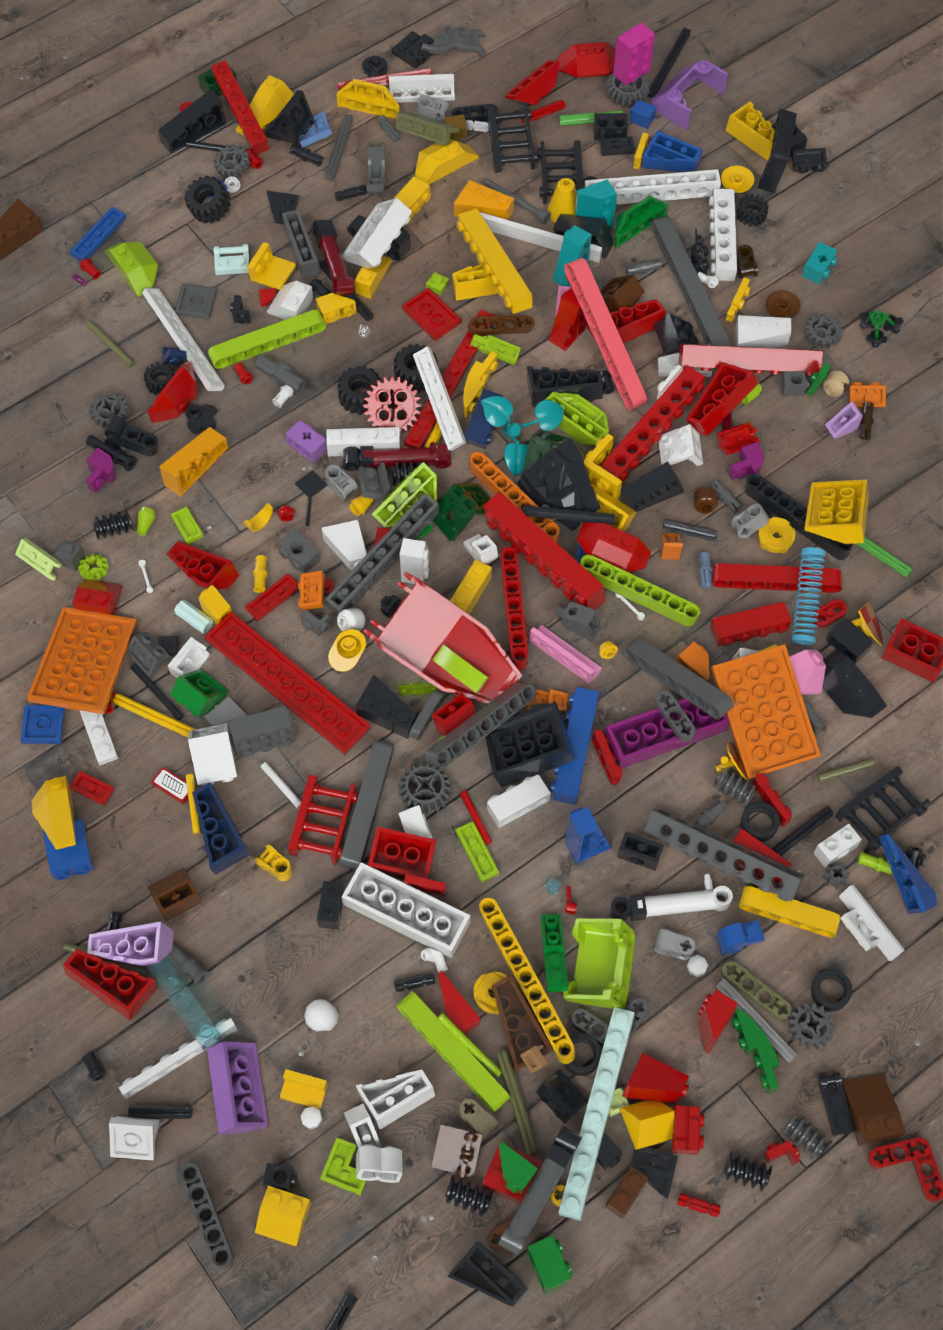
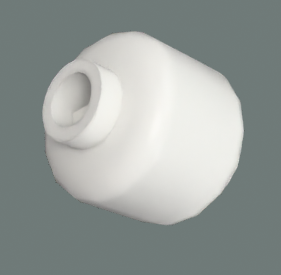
M358 608L344 609L338 614L337 623L342 632L348 629L360 631L365 625V616Z

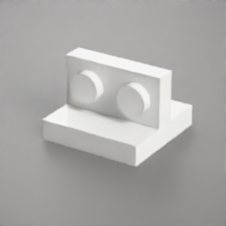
M111 1117L109 1122L110 1157L154 1160L155 1139L159 1130V1120Z

